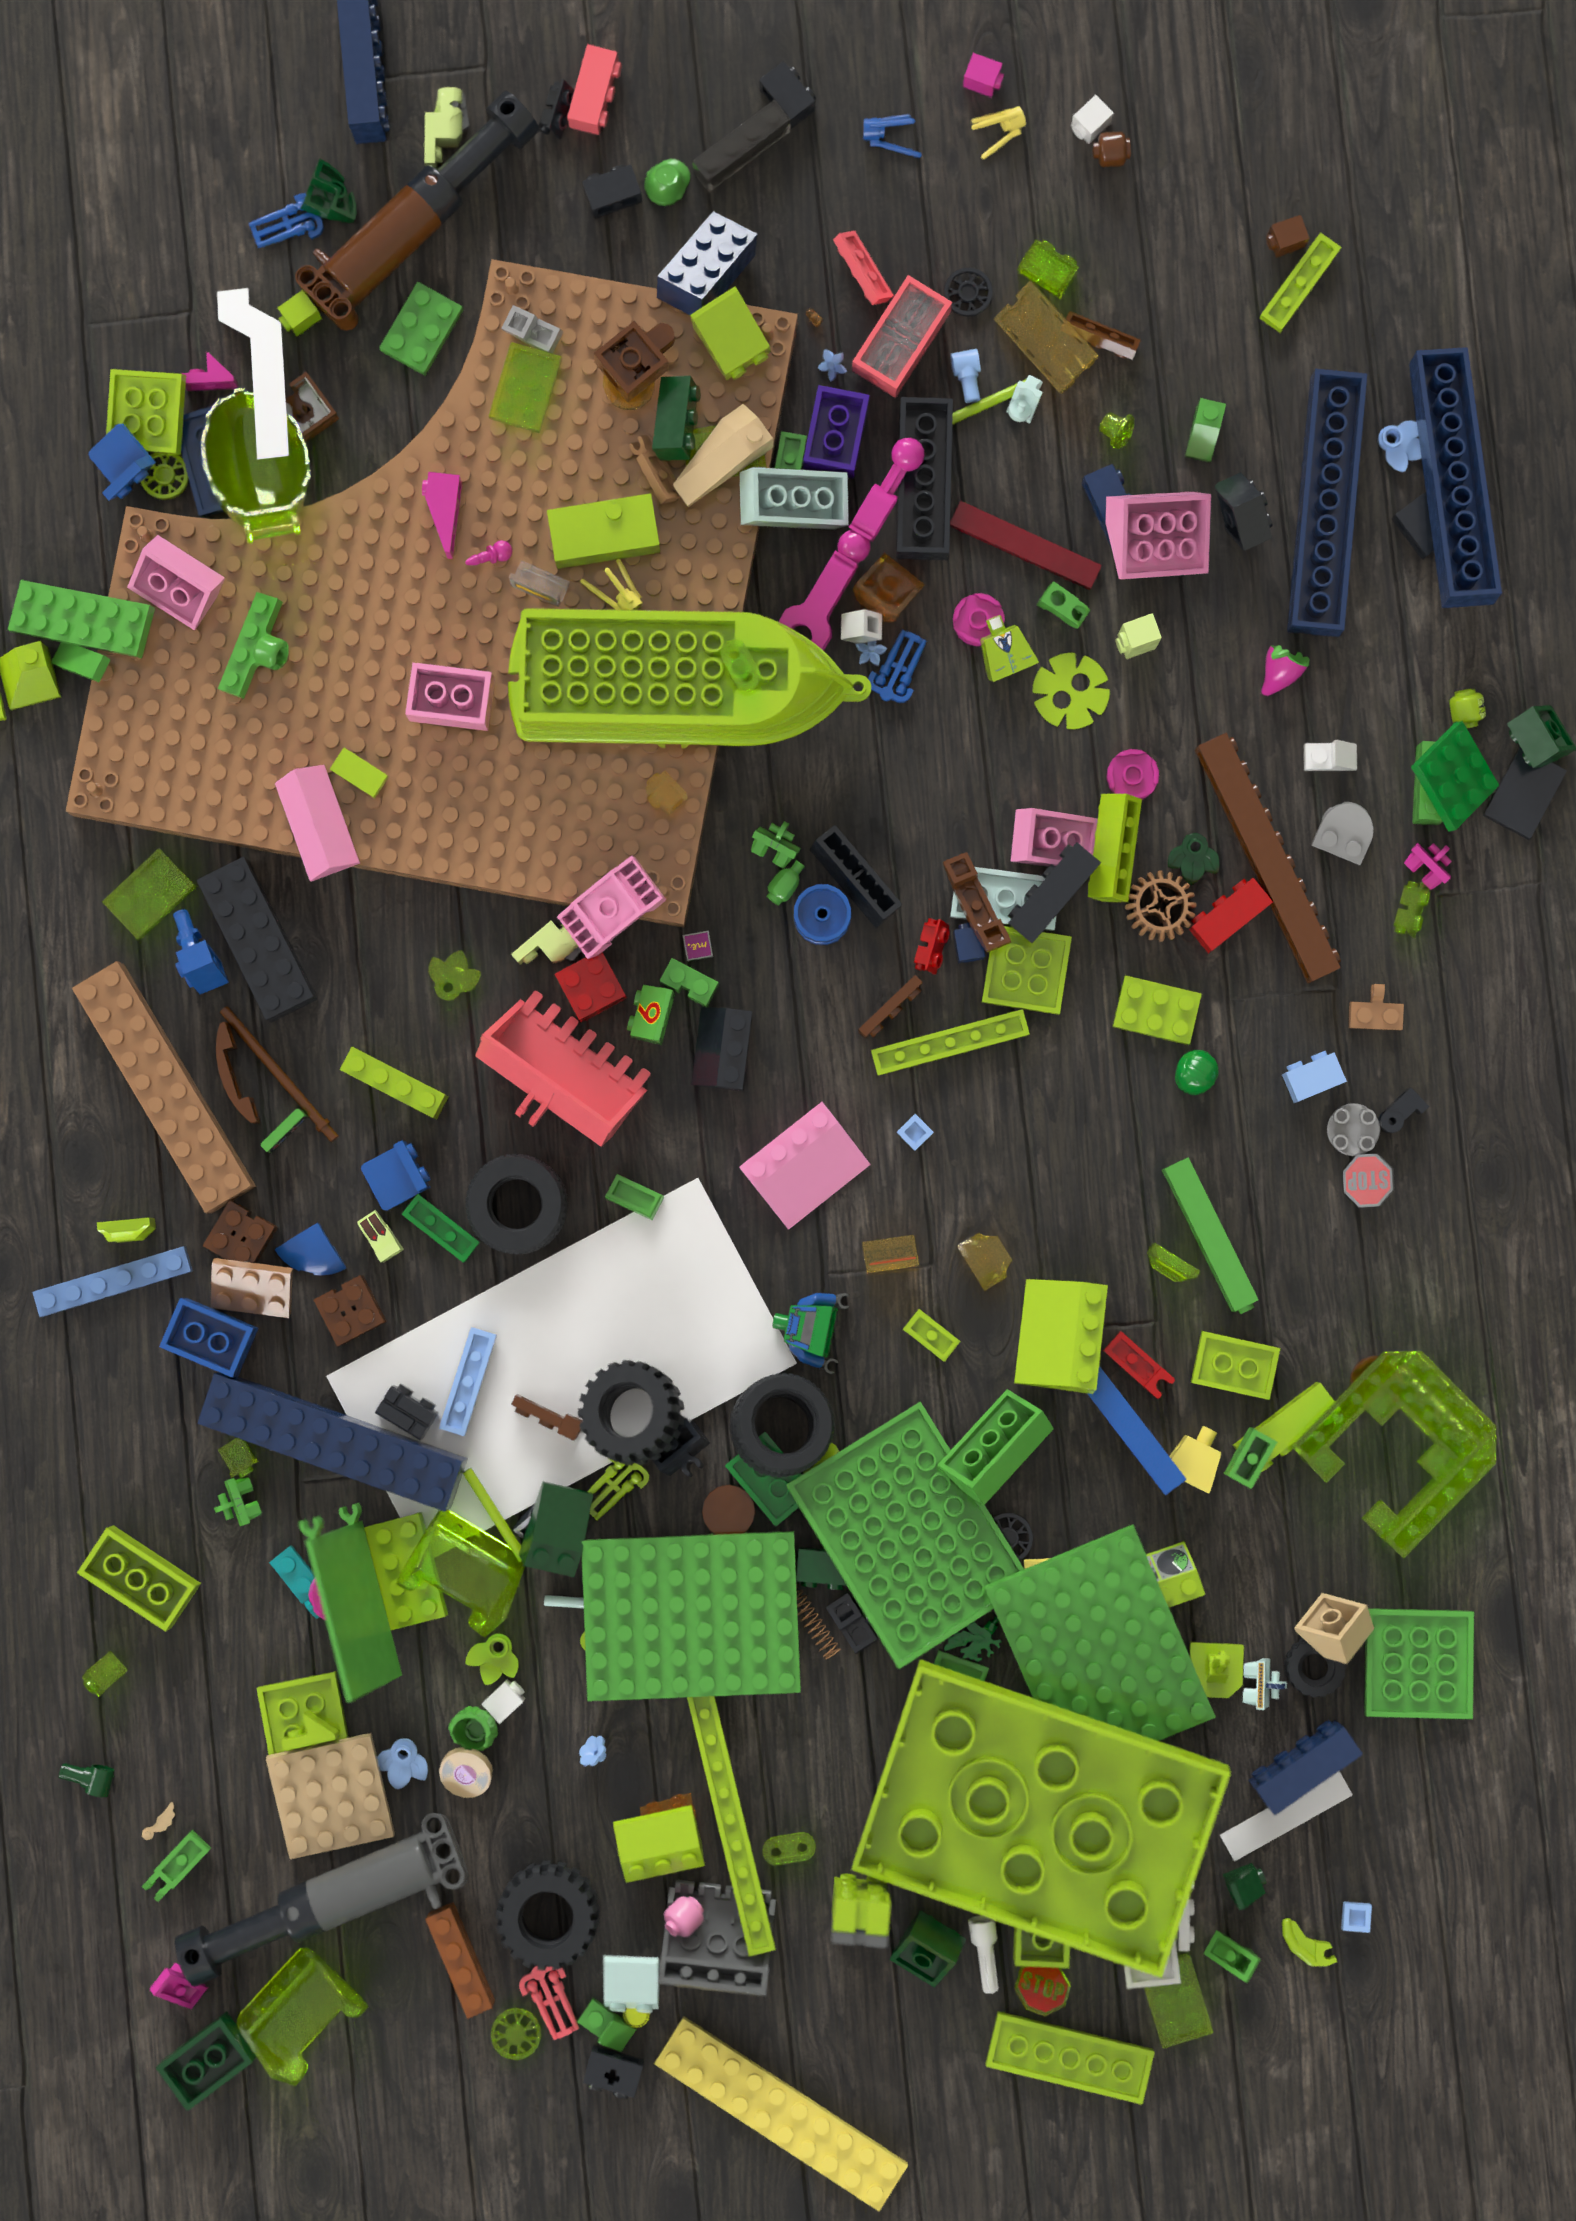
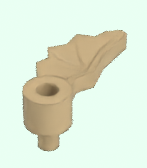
M173 1802L157 1817V1821L153 1826L143 1829L142 1837L145 1840L152 1839L154 1832L165 1831L167 1826L172 1825V1819L175 1816Z

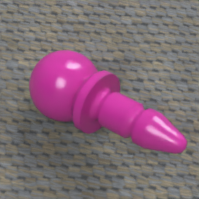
M500 540L494 543L493 546H487L486 551L478 553V555H472L465 561V564L479 565L488 561L492 564L497 561L504 562L510 559L513 550L507 541Z

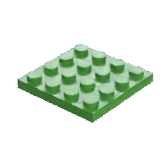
M1368 1608L1374 1630L1365 1640L1364 1715L1366 1717L1473 1719L1474 1612Z

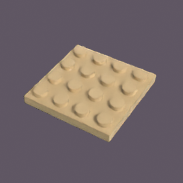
M372 1733L267 1755L266 1762L290 1859L394 1837L395 1831Z

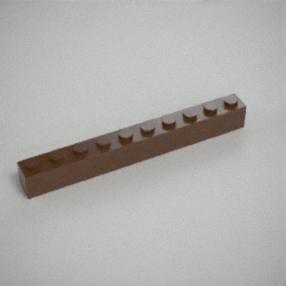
M1226 732L1198 745L1195 752L1260 886L1273 901L1270 907L1309 984L1340 969L1339 963L1341 959L1335 948L1331 949L1327 941L1330 939L1329 933L1324 925L1320 926L1316 918L1318 915L1317 908L1312 901H1308L1305 895L1307 889L1301 878L1297 879L1294 873V861L1289 854H1285L1282 845H1284L1283 838L1279 831H1274L1270 823L1273 819L1268 808L1262 807L1259 800L1261 794L1256 784L1252 785L1248 778L1250 771L1245 761H1240L1236 753L1239 751L1236 741L1233 737L1229 738Z

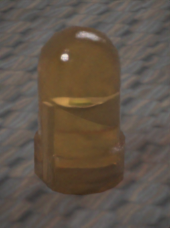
M810 308L806 311V316L816 327L823 322V318Z

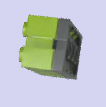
M840 1874V1877H834L831 1911L832 1943L862 1944L871 1947L887 1948L890 1913L888 1883L871 1876H867V1880L856 1879V1875Z

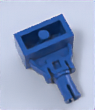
M185 909L175 912L173 917L179 931L176 941L179 946H182V950L176 952L179 960L176 963V968L182 978L185 977L190 988L194 987L200 995L229 983L219 957L206 940L199 941L202 935L198 929L194 928L189 912Z

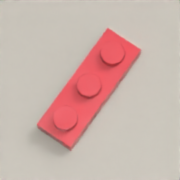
M855 231L839 233L833 241L838 247L840 255L844 257L850 267L852 275L862 287L865 297L872 305L888 302L894 295Z

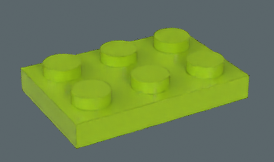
M1125 975L1112 1027L1190 1045L1202 994Z
M1201 1331L1191 1383L1270 1400L1280 1348Z

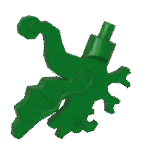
M995 1617L992 1622L989 1620L983 1628L973 1621L967 1625L970 1632L964 1630L961 1633L956 1632L953 1637L948 1638V1644L945 1645L944 1650L947 1651L955 1647L965 1646L968 1642H972L970 1646L961 1649L960 1652L965 1653L962 1657L963 1659L969 1657L979 1662L982 1658H978L977 1655L981 1654V1649L983 1648L988 1651L987 1656L990 1657V1654H994L990 1649V1644H995L1000 1648L999 1643L1002 1642L1000 1639H991V1635L998 1628L996 1626L999 1622L998 1617Z

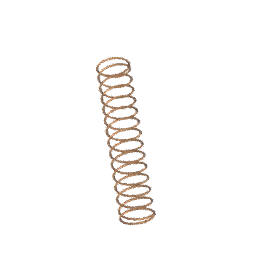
M806 1595L797 1598V1600H798V1599H800V1598L805 1597V1598L797 1605V1608L800 1607V1606H802V1605H804V1604H806V1603H809L802 1611H800V1612L797 1614V1616L800 1615L801 1613L807 1611V1610L812 1609V1608H813V1610H812L808 1615H806L803 1619H801L800 1622L803 1621V1620H805V1619H807V1618H809V1617H811V1616H813V1615H816V1617L818 1616V1613H815V1614L810 1615V1614L814 1611V1609H815L814 1607H811V1608H809V1609H806V1608L810 1605L811 1601H808V1602H805V1603L801 1604V1603L807 1598ZM812 1619L808 1624H806V1625L804 1626V1627H807L808 1625H810V1624H812V1623H814V1622H816V1621L821 1620V1621H820L813 1629H811L808 1633H810V1632H812V1631H814V1630H816V1629H818V1628H820V1627H822V1626H825V1627H826V1625H821V1626L817 1627V1626L822 1622V1619H818V1620H815V1621H813L814 1619ZM824 1627L818 1634L812 1637V1639L826 1632H828L829 1634L830 1631L822 1632L825 1629ZM828 1637L826 1639L822 1638L819 1642L815 1644L817 1645L829 1638H832L819 1651L825 1649L830 1645L836 1644L829 1652L823 1655V1657H825V1660L835 1655L837 1652L841 1650V1648L833 1650L837 1646V1642L829 1644L834 1639V1637Z

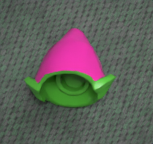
M1271 645L1266 655L1265 680L1261 693L1269 696L1292 684L1309 666V658L1303 657L1300 652H1297L1295 656L1289 653V650H1283L1280 645Z

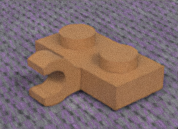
M1385 984L1371 985L1370 1002L1349 1003L1348 1028L1403 1030L1404 1004L1383 1003Z

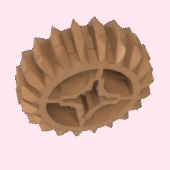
M1162 871L1157 872L1156 879L1149 872L1147 874L1148 882L1142 877L1137 880L1141 888L1134 884L1130 887L1136 895L1129 894V901L1133 903L1125 905L1126 910H1133V913L1127 915V920L1136 918L1137 921L1131 927L1136 929L1140 925L1143 928L1139 932L1140 936L1149 931L1148 939L1151 941L1154 939L1155 934H1158L1159 942H1163L1165 933L1170 940H1173L1175 938L1173 930L1177 934L1182 935L1184 931L1180 925L1189 928L1191 923L1186 918L1193 919L1195 917V913L1188 911V909L1196 907V903L1188 902L1195 895L1193 892L1185 893L1190 885L1186 883L1181 887L1179 885L1182 881L1181 876L1177 877L1175 882L1172 881V872H1168L1166 879H1163ZM1158 886L1171 889L1177 896H1165ZM1150 888L1152 893L1150 895L1151 904L1140 909L1141 896L1145 890ZM1158 900H1161V903H1170L1163 909V912H1160V909L1158 911L1156 908L1152 909L1158 903ZM1181 903L1180 916L1174 924H1171L1170 908ZM1143 916H1156L1164 927L1149 923Z

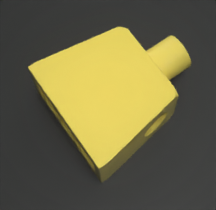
M1203 1426L1196 1440L1185 1435L1169 1457L1187 1479L1186 1483L1210 1493L1221 1452L1211 1447L1217 1432Z

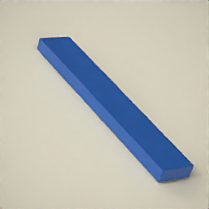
M1099 1366L1097 1389L1093 1394L1087 1393L1166 1496L1187 1479Z

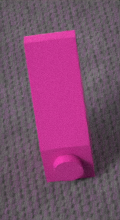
M428 472L427 480H423L422 496L426 498L445 554L448 559H453L463 483L460 475Z

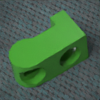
M1052 582L1036 604L1077 629L1090 612V609L1056 582Z

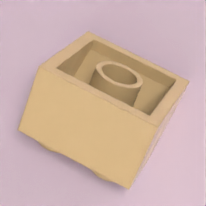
M1321 1593L1295 1626V1631L1324 1658L1345 1664L1351 1660L1374 1630L1367 1605Z

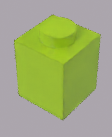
M303 290L278 307L281 314L279 321L287 332L292 329L296 336L322 319L318 310Z

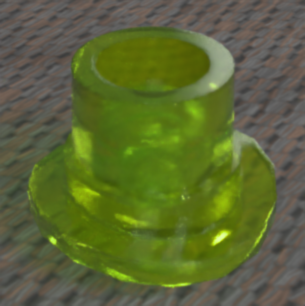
M1109 412L1103 418L1099 431L1110 438V445L1113 448L1119 449L1129 441L1132 435L1134 417L1128 414L1124 418Z

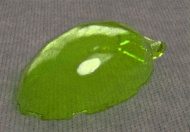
M244 388L234 389V394L221 400L217 399L206 415V425L202 431L203 469L213 494L225 513L234 522L244 527L248 544L253 543V540L292 533H295V536L301 535L297 516L303 509L311 475L308 447L298 423L286 412L289 456L257 459L254 392H245Z

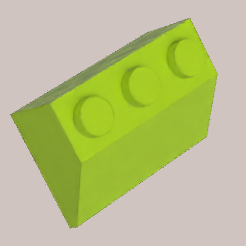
M692 1805L613 1822L626 1883L705 1866L702 1842Z

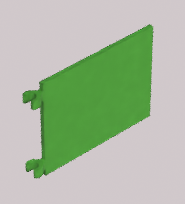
M359 1503L352 1505V1515L348 1513L347 1506L339 1508V1515L348 1523V1526L320 1535L323 1528V1520L320 1516L313 1518V1529L309 1527L308 1520L301 1521L299 1524L302 1533L309 1537V1540H306V1545L347 1702L353 1701L402 1676L363 1521H359L362 1513Z

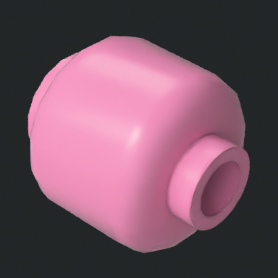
M691 1896L688 1898H677L664 1913L665 1928L675 1937L677 1935L689 1937L703 1923V1907Z

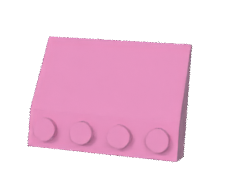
M1180 492L1107 496L1106 527L1119 579L1208 573L1211 494Z
M821 1102L739 1168L789 1230L871 1164L824 1103Z

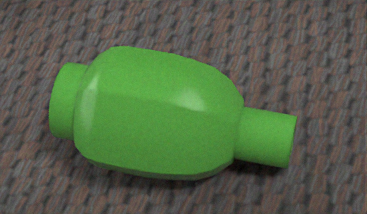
M796 860L791 868L783 869L777 873L768 885L769 893L766 897L778 906L781 902L789 900L799 885V874L805 866Z

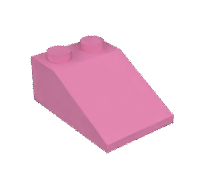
M1035 808L1016 809L1011 862L1050 866L1053 864L1056 867L1062 860L1059 856L1068 844L1074 846L1076 842L1093 855L1098 819Z

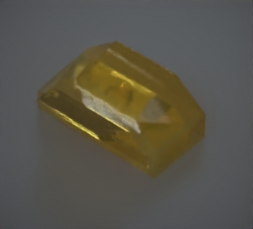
M977 1233L956 1246L983 1291H986L1007 1277L1006 1271L1012 1259L998 1236H984Z

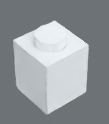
M1095 95L1073 115L1072 130L1078 138H1084L1090 143L1111 124L1114 113Z
M865 609L841 614V640L857 644L882 640V614Z
M507 1679L484 1700L482 1705L500 1724L525 1700V1697L522 1695L525 1692L517 1682L513 1681L511 1683Z

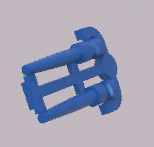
M306 193L294 196L297 204L286 205V208L249 223L258 248L295 235L300 236L305 234V231H308L310 239L317 238L322 234L324 227L321 221L322 217L307 212L291 219L287 217L288 214L290 216L296 214L298 210L304 211L300 208ZM280 217L283 218L284 222L257 231L255 227ZM313 220H316V222H317V225H318L317 229H316V225H315V223H314ZM282 229H287V231L261 242L260 238Z
M901 630L885 664L879 670L880 675L878 676L875 672L871 671L868 678L871 683V690L880 694L882 700H894L898 703H904L910 699L914 690L906 689V686H909L912 680L911 676L919 661L926 640L911 632ZM906 637L909 641L899 662L896 663L894 659L903 638ZM915 641L920 645L907 668L903 664ZM890 667L895 668L887 687L880 688L884 686L885 678L890 674ZM900 671L905 674L902 675L899 681L901 684L897 686L896 694H894L892 688Z

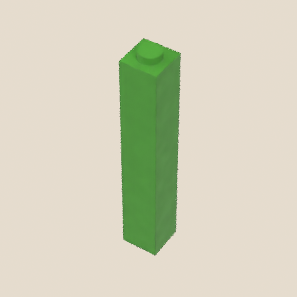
M1189 1157L1162 1169L1231 1312L1239 1311L1242 1314L1253 1309V1303L1258 1301V1298Z

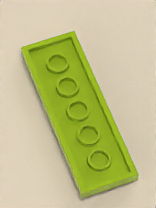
M997 2011L985 2064L986 2067L1143 2105L1154 2049Z

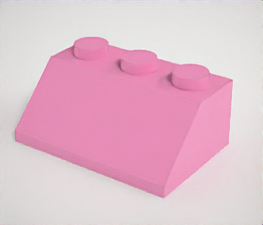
M157 535L142 549L127 588L195 630L216 600L225 577Z

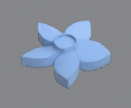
M824 350L823 358L825 362L821 363L818 369L822 371L828 370L829 379L833 381L837 372L840 374L847 372L845 367L840 364L844 359L843 353L834 355L831 351Z
M876 641L867 642V644H856L857 649L863 652L860 656L859 664L865 663L870 659L872 664L879 666V655L887 650L885 646L876 645Z

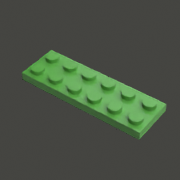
M21 580L8 630L13 633L142 658L155 607L148 604Z

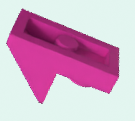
M208 352L207 372L201 369L189 370V373H181L186 375L185 389L187 391L238 389V383L234 376Z
M177 1963L171 1969L165 1968L150 1988L154 1996L189 2009L194 2007L207 1990V1986L204 1983L196 1987L191 1986L185 1978L180 1965Z

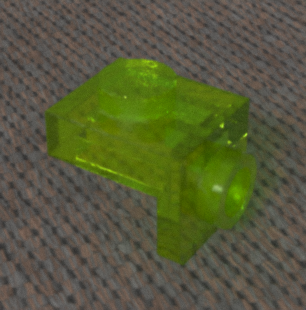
M235 1438L218 1449V1452L231 1471L229 1473L231 1478L237 1475L243 1478L254 1471L252 1466L258 1460L245 1440Z
M110 1651L82 1676L83 1684L90 1693H96L97 1696H101L128 1670Z

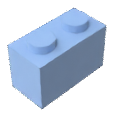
M1326 1051L1311 1056L1312 1062L1303 1065L1302 1061L1287 1066L1288 1072L1282 1074L1294 1103L1347 1082L1335 1053L1327 1055Z

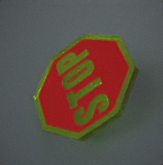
M1022 1966L1019 1968L1014 1989L1025 2009L1047 2016L1066 2006L1071 1985L1061 1968Z

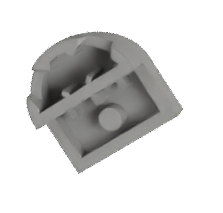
M1343 802L1342 804L1330 807L1322 817L1321 824L1312 841V846L1361 865L1373 837V824L1368 812L1362 806L1352 802Z

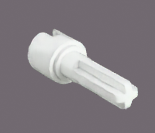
M982 1915L975 1916L968 1920L971 1943L977 1946L983 1992L991 1994L998 1991L993 1944L997 1941L995 1920Z

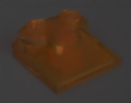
M884 552L855 584L852 590L860 604L869 611L881 613L882 621L890 623L898 619L902 611L925 584Z

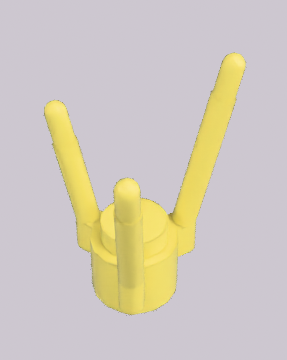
M1019 106L974 118L971 121L974 124L971 127L973 130L1000 123L1005 132L1010 131L1009 134L982 154V159H986L1010 139L1020 135V128L1026 126L1025 116Z
M617 559L616 563L629 589H624L609 568L605 569L606 574L620 592L616 596L617 603L585 579L580 580L584 586L615 610H638L643 604L640 600L642 596L636 590L621 559Z

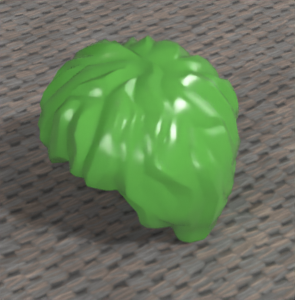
M468 1706L459 1711L452 1718L448 1726L453 1742L468 1750L483 1751L492 1745L498 1735L497 1724L493 1716L487 1710L476 1706Z

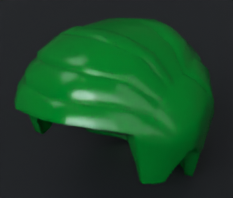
M1193 1050L1184 1054L1179 1060L1175 1071V1082L1178 1088L1189 1095H1199L1206 1092L1217 1080L1218 1064L1208 1052L1203 1050Z

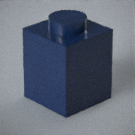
M970 924L958 925V929L953 932L958 964L984 960V948Z

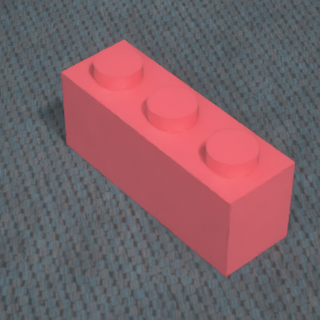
M587 44L567 117L570 128L599 135L601 126H606L608 120L606 107L608 102L612 103L615 87L612 85L614 78H619L622 67L616 51Z

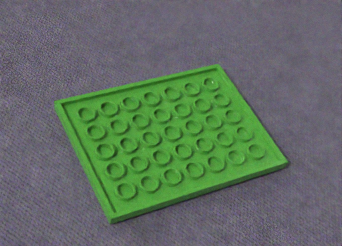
M921 1402L786 1485L898 1669L994 1609L986 1592L985 1585L1024 1570L985 1505L967 1495L938 1467L941 1460L951 1450Z
M1134 1525L1125 1527L985 1585L986 1592L1034 1699L1156 1741L1216 1718Z
M794 1531L589 1539L581 1541L583 1544L582 1574L588 1701L801 1693Z

